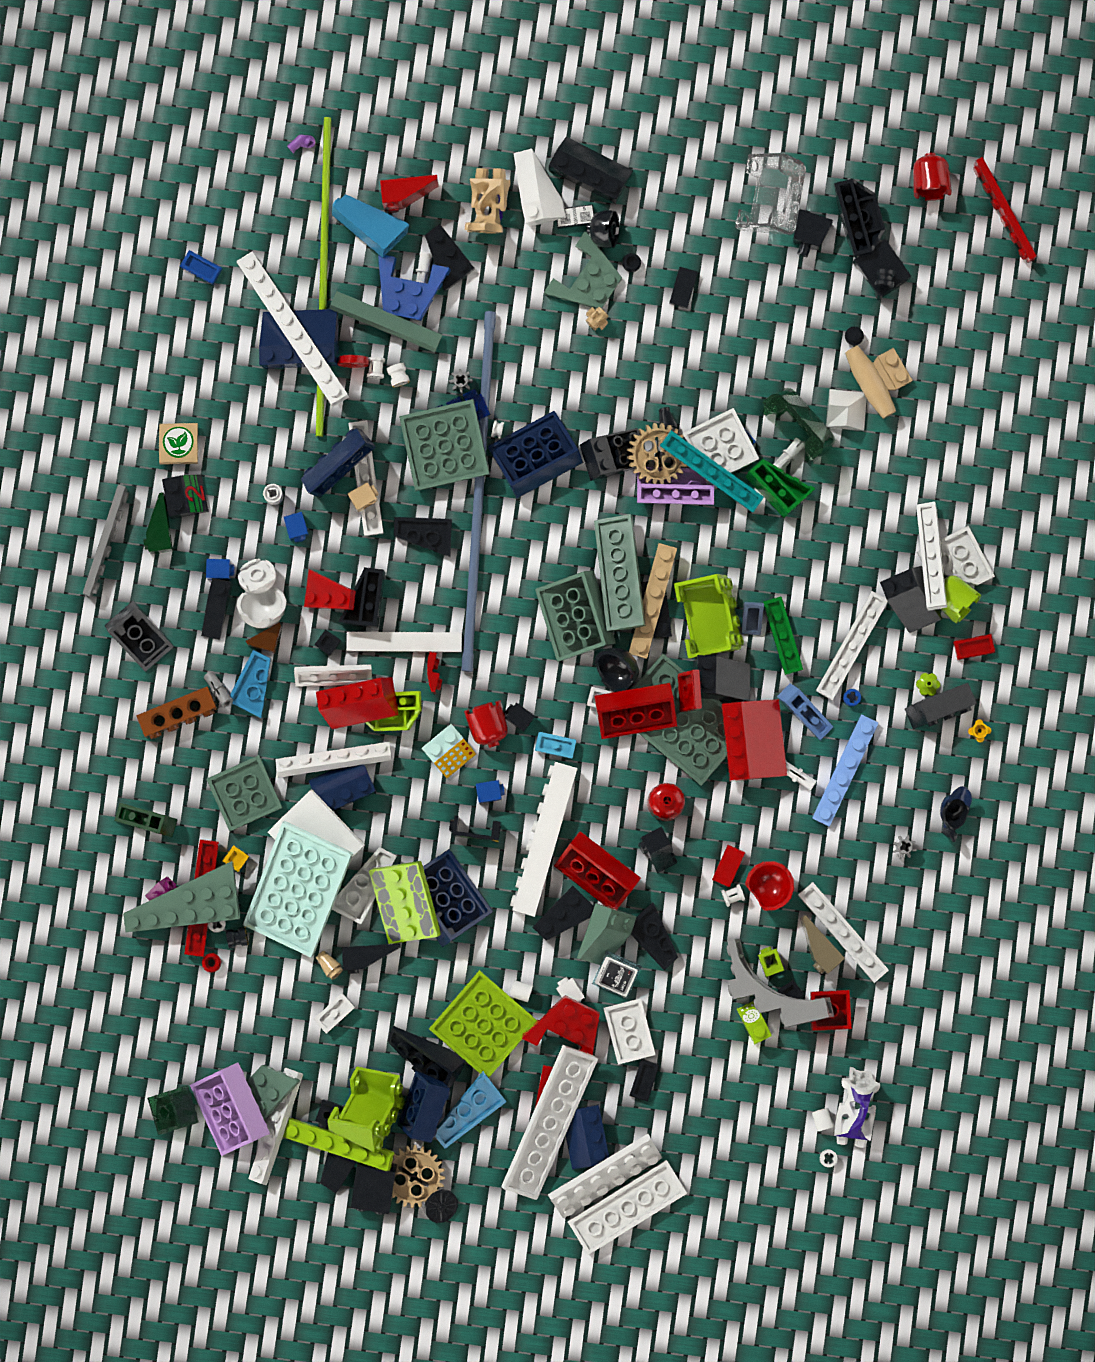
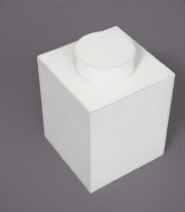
M565 977L557 983L559 987L556 989L561 997L566 995L576 1001L585 998L573 978L568 979Z

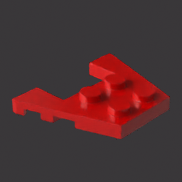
M565 995L540 1020L536 1021L528 1031L523 1033L522 1039L538 1046L545 1031L548 1029L580 1045L579 1051L593 1055L600 1013Z

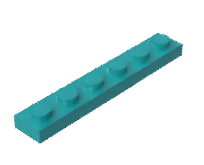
M672 430L669 431L660 444V447L752 513L764 497Z

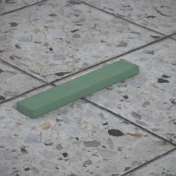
M338 291L329 308L433 352L436 351L442 334Z

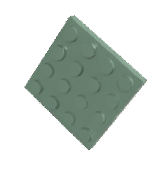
M474 399L399 416L415 491L490 474Z

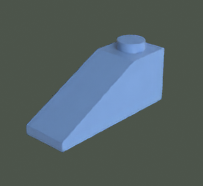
M791 683L777 696L786 708L819 740L833 728L831 723L801 690Z

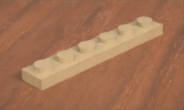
M661 543L658 544L643 599L646 626L635 628L629 653L633 656L644 659L648 657L677 551L675 547Z

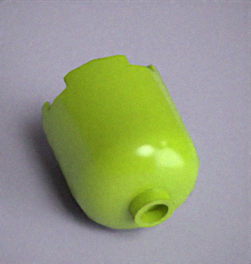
M951 575L944 579L947 608H941V610L957 624L971 611L970 605L973 602L977 604L982 595L958 576Z

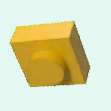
M233 845L223 859V862L227 864L233 861L234 870L239 872L250 856Z

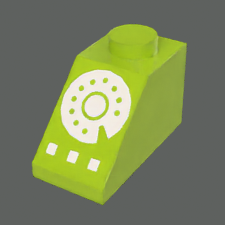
M754 1001L737 1009L753 1044H757L772 1036L763 1016L756 1010Z

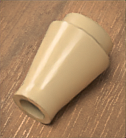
M325 951L317 955L316 959L320 963L326 977H330L333 980L343 972L342 965Z

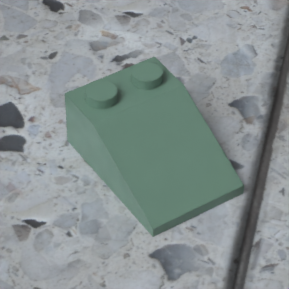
M595 903L577 959L603 965L605 958H612L631 935L636 916Z

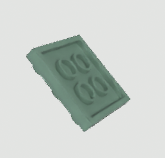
M259 755L206 779L230 832L283 808Z

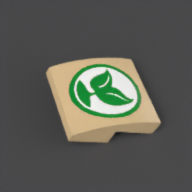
M198 423L159 425L160 464H198Z

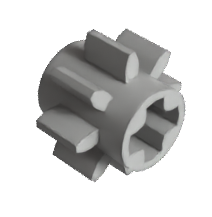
M459 369L457 374L452 372L454 379L449 380L450 384H454L452 390L459 389L461 394L465 388L470 390L468 383H472L473 379L467 378L469 372L464 374L461 369ZM458 378H459V379H463V378H464V383H465V384L460 383V384L458 385L457 379H458Z
M909 835L905 839L898 836L899 842H893V845L896 846V850L893 853L899 852L900 858L904 854L910 858L909 852L916 851L912 845L916 841L911 842ZM901 842H903L904 844H909V847H907V852L905 850L900 849V847L902 846Z

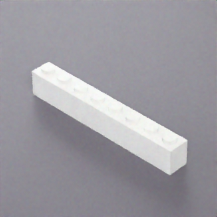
M555 762L554 766L550 765L547 775L551 777L550 782L544 785L542 795H545L543 803H539L537 813L540 814L539 820H534L531 830L535 834L533 840L529 839L526 848L529 851L528 858H523L521 869H524L522 877L518 876L515 887L519 888L517 896H512L510 906H513V911L533 917L536 915L576 776L577 768L558 762Z

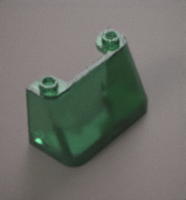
M784 388L770 395L762 402L760 411L765 417L769 414H775L780 418L787 412L809 436L804 445L807 453L804 460L809 466L815 463L834 445L835 436L793 389Z

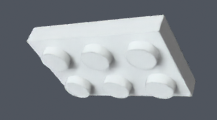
M641 998L604 1008L618 1064L655 1055Z

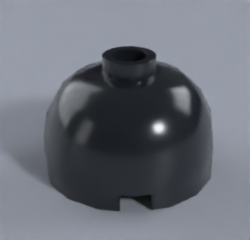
M612 210L600 211L587 224V234H590L591 240L597 246L615 248L619 238V234L615 235L616 227L619 228L617 212Z

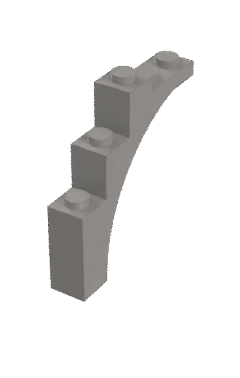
M728 940L727 953L732 959V974L736 977V979L729 980L730 985H728L729 994L733 999L755 995L754 1005L759 1013H766L781 1009L780 1019L785 1027L834 1017L830 997L815 1000L796 999L770 988L748 965L744 958L741 940Z

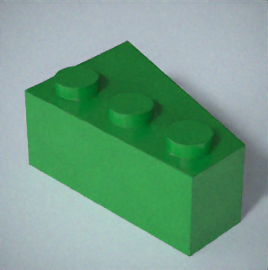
M764 459L756 464L745 476L783 518L787 517L816 489L799 481L800 479L790 476L784 470Z

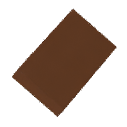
M277 623L246 640L247 645L275 653L282 631L281 624Z

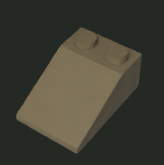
M804 915L800 920L811 958L815 963L812 966L820 974H829L845 958L812 921Z

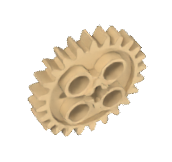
M653 423L651 429L649 425H645L646 431L639 429L641 435L634 434L633 436L636 441H629L633 445V448L627 449V451L632 452V455L628 456L627 459L633 460L629 466H635L636 468L633 470V473L640 472L638 478L642 479L645 476L646 483L650 479H652V484H656L657 480H659L660 484H664V479L671 483L670 477L678 479L676 473L683 474V471L680 469L681 466L687 467V465L660 447L672 426L668 425L665 429L664 423H661L658 428L657 424ZM678 429L673 430V432L676 434L679 431ZM656 437H658V450L662 452V455H659L661 471L658 470V457L654 456V453H657ZM649 440L652 443V448L645 451L643 445ZM671 457L673 460V464L670 467H666L664 464L665 459ZM653 460L654 467L647 470L646 462Z
M407 1145L405 1152L399 1148V1155L394 1153L392 1163L397 1164L395 1177L398 1174H402L406 1178V1182L403 1185L397 1184L394 1180L392 1198L397 1197V1204L402 1200L404 1201L403 1207L410 1203L411 1208H414L415 1203H417L419 1208H421L422 1202H426L432 1193L438 1191V1187H444L440 1180L445 1179V1176L440 1175V1173L445 1171V1169L438 1167L442 1161H435L438 1156L437 1154L430 1156L431 1149L426 1153L424 1152V1146L417 1150V1145H414L413 1150H410V1147ZM407 1158H414L416 1160L414 1168L406 1166ZM402 1166L410 1173L417 1172V1177L427 1182L429 1186L426 1187L416 1179L411 1181V1176L401 1171L399 1167ZM425 1168H429L433 1172V1176L429 1179L422 1176V1170ZM413 1185H420L422 1187L420 1195L412 1193L411 1188Z

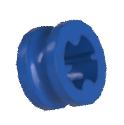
M856 689L847 690L843 696L844 703L848 706H856L861 700L860 692ZM850 692L855 693L854 696L857 697V701L854 700V703H851L850 699L847 698V694L850 695Z

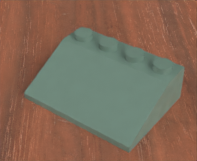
M583 571L535 589L557 662L616 644L613 632L609 633L606 629L604 603L594 571Z

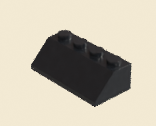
M568 137L564 138L549 163V171L614 204L617 203L633 173V170Z

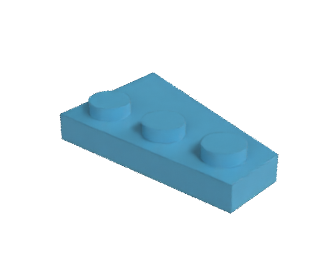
M253 650L230 697L233 699L232 704L262 719L271 658Z

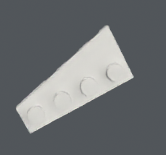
M379 847L337 895L332 910L362 925L376 898L369 870L391 866L397 856Z

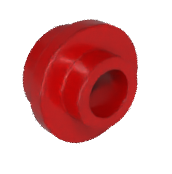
M209 953L202 959V966L207 972H216L221 967V959L217 954ZM210 959L215 960L213 967L208 964Z

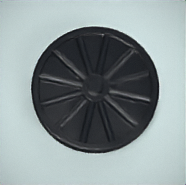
M449 1190L435 1191L425 1202V1214L432 1222H446L456 1213L458 1200Z

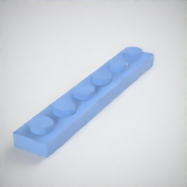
M862 714L860 715L812 819L830 827L876 730L878 722Z

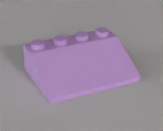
M239 1063L226 1067L190 1085L221 1156L270 1134Z

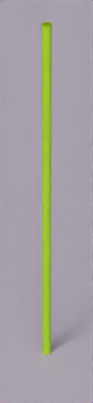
M324 117L319 309H326L331 151L330 117ZM317 385L316 437H323L324 394Z

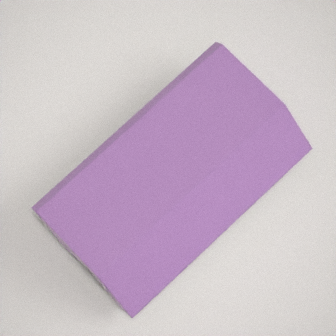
M680 468L683 474L677 472L678 479L670 477L671 483L664 479V484H660L659 480H657L656 484H652V479L646 483L645 476L642 479L638 478L640 474L638 472L637 503L714 505V485L712 483L707 485L705 479L691 468Z

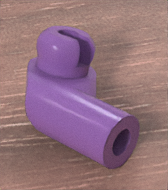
M298 135L287 147L294 153L299 147H314L316 141L310 135Z

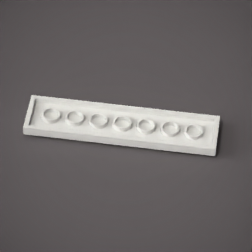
M565 1045L562 1046L501 1186L503 1189L535 1200L538 1199L598 1061L596 1056Z

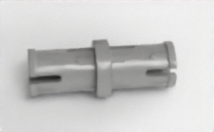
M210 671L205 674L204 680L210 686L211 693L218 698L222 707L230 706L233 703V699L226 691L225 684L220 682L215 672Z

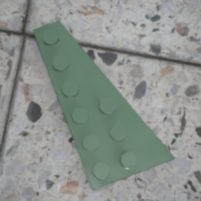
M233 861L123 913L125 933L240 919Z

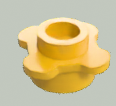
M981 719L975 721V725L968 729V733L973 735L977 742H983L984 737L991 733V728L986 726Z

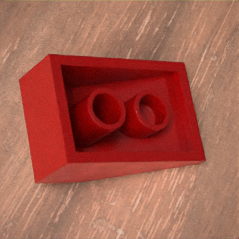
M437 175L380 180L384 211L397 213L400 209L406 208L438 188Z

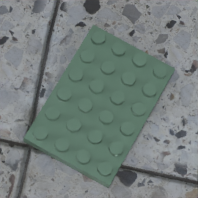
M662 653L633 689L670 683L674 697L677 726L638 734L702 786L727 756L721 707L723 703L714 699H701V709L680 712L677 675L685 671Z

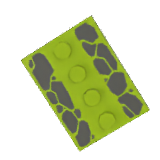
M421 861L369 870L389 944L433 938L441 935Z

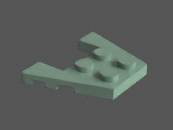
M584 232L575 247L590 256L591 259L570 289L553 278L545 289L544 294L595 309L598 307L602 309L622 280V277L599 247L593 243L587 232Z

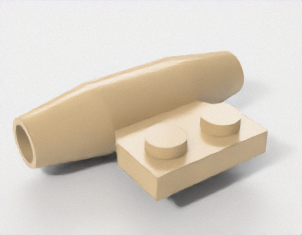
M858 345L845 352L852 374L869 403L883 419L895 413L896 409L889 391H896L913 381L895 349L892 348L879 355L873 363Z

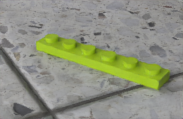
M293 1118L288 1119L283 1134L284 1138L384 1171H390L394 1151L382 1148L375 1153L327 1129Z

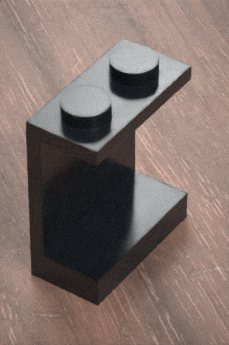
M455 815L454 819H450L449 831L452 832L453 836L499 842L500 821H493L491 836L458 832L459 816Z

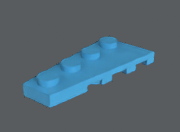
M484 1071L437 1126L435 1137L444 1149L506 1103L504 1097Z

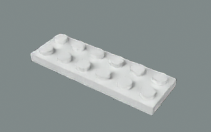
M646 1134L551 1192L548 1196L562 1218H565L581 1207L590 1204L591 1201L599 1196L605 1195L617 1185L623 1184L627 1179L639 1174L650 1165L656 1164L658 1160L662 1159V1156L649 1134Z
M665 1160L570 1219L568 1223L589 1255L686 1195L687 1192L668 1161Z

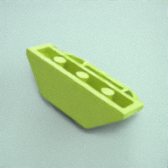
M421 691L395 692L399 715L366 722V724L374 731L410 730L422 711Z

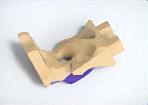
M477 168L475 178H470L472 189L471 207L475 208L477 217L474 222L465 223V230L467 232L503 233L500 222L503 218V211L507 207V193L510 187V180L506 179L505 169L494 168L493 179H488L489 169ZM481 193L483 196L479 201V194ZM487 206L491 207V213L489 215L484 214L485 208Z

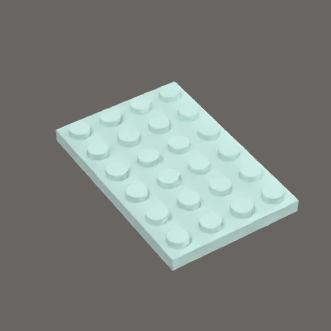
M283 821L243 925L309 957L314 956L353 852L289 822Z

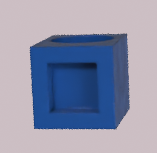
M298 512L284 516L289 539L291 541L294 540L295 543L306 540L305 537L309 536L303 513Z
M207 559V580L215 578L231 581V576H234L235 567L234 564H231L230 559Z
M499 780L476 784L479 804L502 800L501 796L505 795L504 786L499 784Z

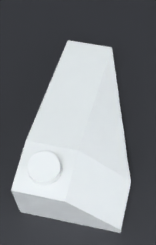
M533 149L514 153L525 223L531 227L566 218L563 200Z

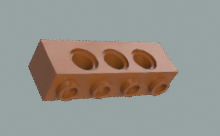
M207 686L138 714L136 717L144 736L155 739L161 736V732L165 730L172 732L179 729L178 725L182 723L188 725L196 722V718L203 715L204 718L215 714L214 710L218 708L210 688ZM197 701L201 707L197 712H193L191 704ZM176 709H181L183 712L180 719H174L173 712ZM159 716L165 718V723L162 726H156L155 720Z

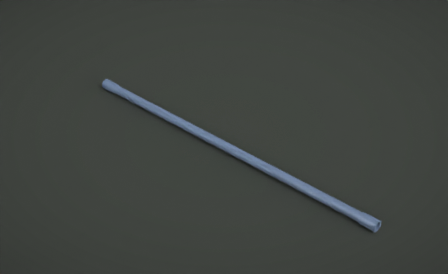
M486 311L484 318L485 332L479 408V425L485 452L487 447L493 340L496 324V312ZM485 476L476 477L474 485L464 652L462 654L461 671L473 672V646Z

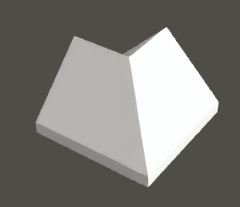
M829 389L826 427L864 431L867 403L864 393Z

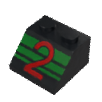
M201 474L180 475L162 479L168 513L171 519L209 512Z

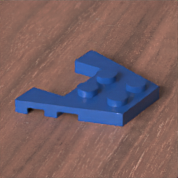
M379 255L383 310L398 317L421 321L430 307L433 297L440 290L442 282L451 269L432 265L429 282L426 284L393 277L397 258L388 255L382 258Z

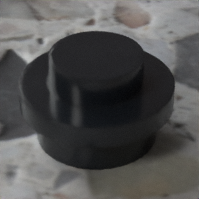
M634 253L627 254L622 261L623 268L628 272L638 271L641 267L640 257Z
M850 327L845 332V340L849 345H859L864 339V333L859 327Z

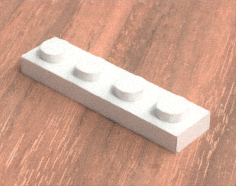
M371 665L294 667L295 686L349 685L372 679Z

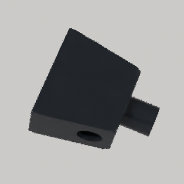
M799 209L793 242L800 245L797 254L802 257H808L810 249L819 250L832 226L833 220Z

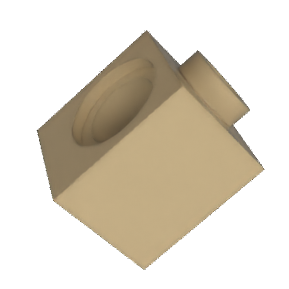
M368 482L348 493L358 513L378 501L376 496L379 495L374 485L369 486Z

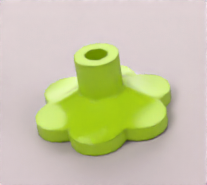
M922 673L920 679L916 681V687L919 688L921 695L928 694L933 696L936 694V689L940 687V682L935 674L931 673L928 675L927 673Z

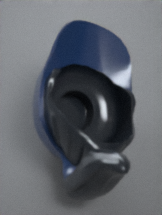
M964 786L958 787L951 795L946 796L940 806V816L944 822L942 832L952 842L956 841L958 835L955 830L965 823L972 802L971 792Z

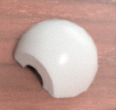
M271 587L259 594L242 592L237 600V609L242 620L256 628H267L275 625L284 615L286 607L284 594L275 587Z

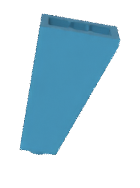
M346 194L341 199L337 198L332 204V216L382 258L408 233L409 224Z

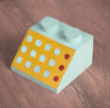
M452 724L422 747V750L447 779L476 755Z

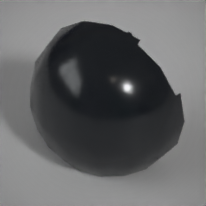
M608 648L599 652L595 658L597 671L602 678L601 681L614 692L629 690L639 676L637 661L631 653L622 648Z

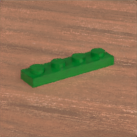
M782 597L763 601L784 675L802 671L803 666Z

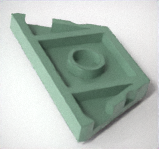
M261 1065L247 1080L264 1120L300 1083L299 1079L285 1075L286 1073L281 1071H275L267 1065Z

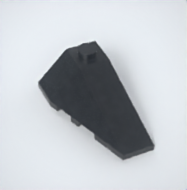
M395 1026L391 1028L387 1039L402 1058H407L413 1065L411 1068L414 1072L418 1071L440 1080L449 1088H451L460 1075L466 1061L451 1049Z
M328 1152L320 1183L334 1193H337L357 1161Z

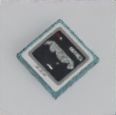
M606 950L592 984L628 999L642 966Z

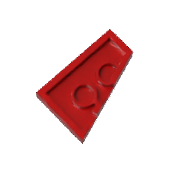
M309 569L304 607L353 610L356 591Z

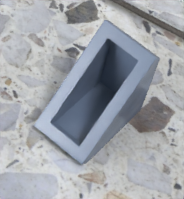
M744 602L742 634L761 635L764 603Z

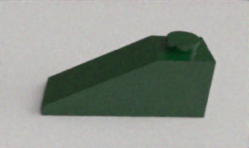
M163 492L158 495L146 531V539H143L145 550H148L150 554L173 551L166 498Z
M119 803L114 821L173 838L178 819Z

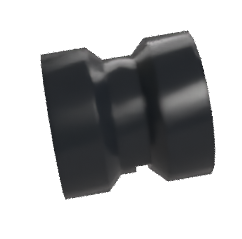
M239 927L238 930H226L229 949L235 948L237 945L247 946L249 944L246 927Z

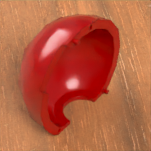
M775 861L761 862L755 865L748 873L745 885L765 911L777 910L783 907L792 898L795 889L794 878L791 872L783 864Z

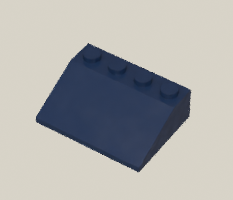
M331 309L292 311L328 366H339L338 312ZM263 312L259 342V365L264 369L306 367L270 312Z
M555 411L488 446L516 499L584 463L577 446Z
M450 849L423 866L441 935L435 938L442 947L493 912Z

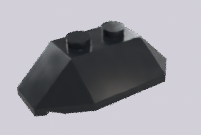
M853 178L834 183L838 210L847 242L854 257L873 252L886 230L876 193Z

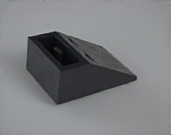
M638 428L591 438L579 445L590 481L636 468L635 466H629L633 460L627 459L628 456L632 455V452L627 451V449L633 448V445L629 443V441H636L633 435L640 436Z

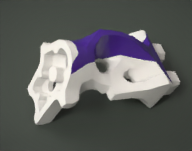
M850 1067L849 1078H842V1086L847 1089L848 1094L845 1102L839 1103L834 1123V1136H837V1144L845 1145L848 1142V1138L855 1139V1146L864 1148L867 1140L871 1141L876 1106L872 1105L869 1107V1103L874 1093L879 1090L880 1083L873 1080L871 1071H859L854 1067ZM853 1102L859 1103V1104H860V1108H859V1109H855L854 1106L852 1105V1103H853ZM847 1113L849 1115L848 1119L842 1118L843 1114ZM867 1113H869L868 1120H865Z

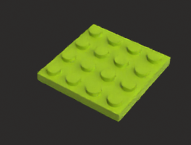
M479 970L429 1030L466 1060L480 1074L484 1071L489 1078L522 1040L523 1033L528 1031L537 1020Z

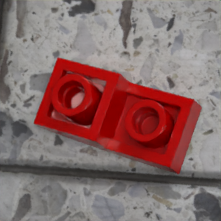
M429 651L427 663L428 682L431 692L436 694V690L441 688L443 679H440L439 673L433 671L438 669L440 659L437 658V653Z

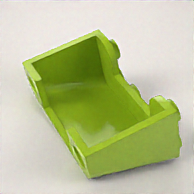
M714 574L674 583L677 602L684 603L690 639L685 640L688 659H694L697 655L710 656L741 650L744 640L739 633L740 620L735 612L737 604L735 597L732 596L731 589H733V583L731 578L722 574Z
M356 1067L350 1078L351 1095L340 1115L339 1108L334 1107L328 1118L329 1131L377 1153L378 1150L382 1149L383 1141L389 1135L392 1123L396 1122L398 1112L404 1106L405 1099L402 1097L403 1084H401L400 1075Z

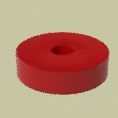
M343 355L338 357V365L348 368L369 366V358L361 355Z

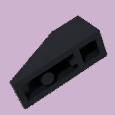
M212 578L201 636L220 640L233 587L231 582Z
M401 944L342 947L343 970H348V974H358L360 969L367 968L401 948Z

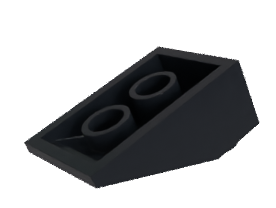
M922 566L908 569L880 582L887 601L909 633L942 620L939 609L930 611L927 609Z
M134 600L105 624L108 633L145 672L174 647Z
M696 656L693 661V670H699L701 699L750 701V664L718 656Z

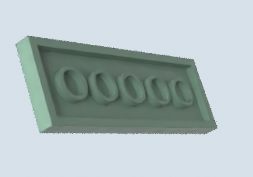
M627 514L595 520L594 526L607 632L646 626L633 516Z

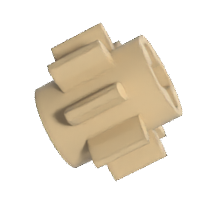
M592 307L586 313L588 318L585 321L592 329L596 330L599 327L602 330L608 324L606 319L609 316L600 307L596 310Z

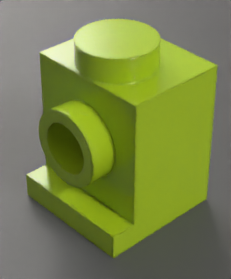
M770 946L760 950L761 954L757 956L765 977L784 971L777 949L772 950ZM768 957H771L773 959V963L771 965H768L766 963V959Z

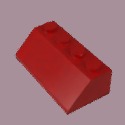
M380 677L316 692L318 710L331 729L399 715L393 677Z
M670 683L594 696L601 739L677 726L674 697Z
M581 831L554 865L555 868L602 904L614 909L620 907L641 879L640 876Z

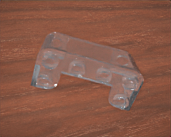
M785 153L748 154L745 173L756 177L757 183L752 211L749 213L739 209L735 228L748 232L793 234L796 229L806 173L804 163ZM753 161H755L757 165L755 171L752 169ZM744 216L747 219L746 224L742 223V219Z

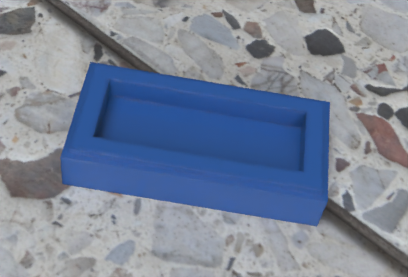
M190 250L180 265L182 269L211 285H214L222 271V268Z

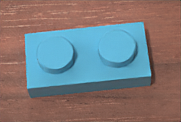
M539 732L535 751L572 759L576 740Z

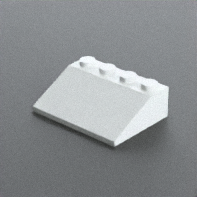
M312 789L268 831L276 840L282 822L286 821L353 852L352 858L365 846Z

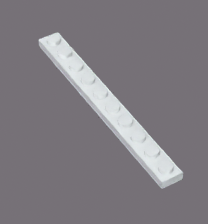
M250 252L237 260L238 266L331 406L334 407L349 398L347 392L254 253Z

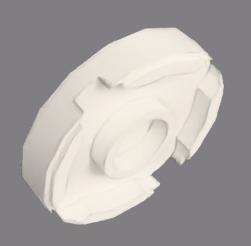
M260 559L248 561L242 566L241 572L238 574L241 588L251 594L267 591L273 586L277 576L274 566L269 561H261Z

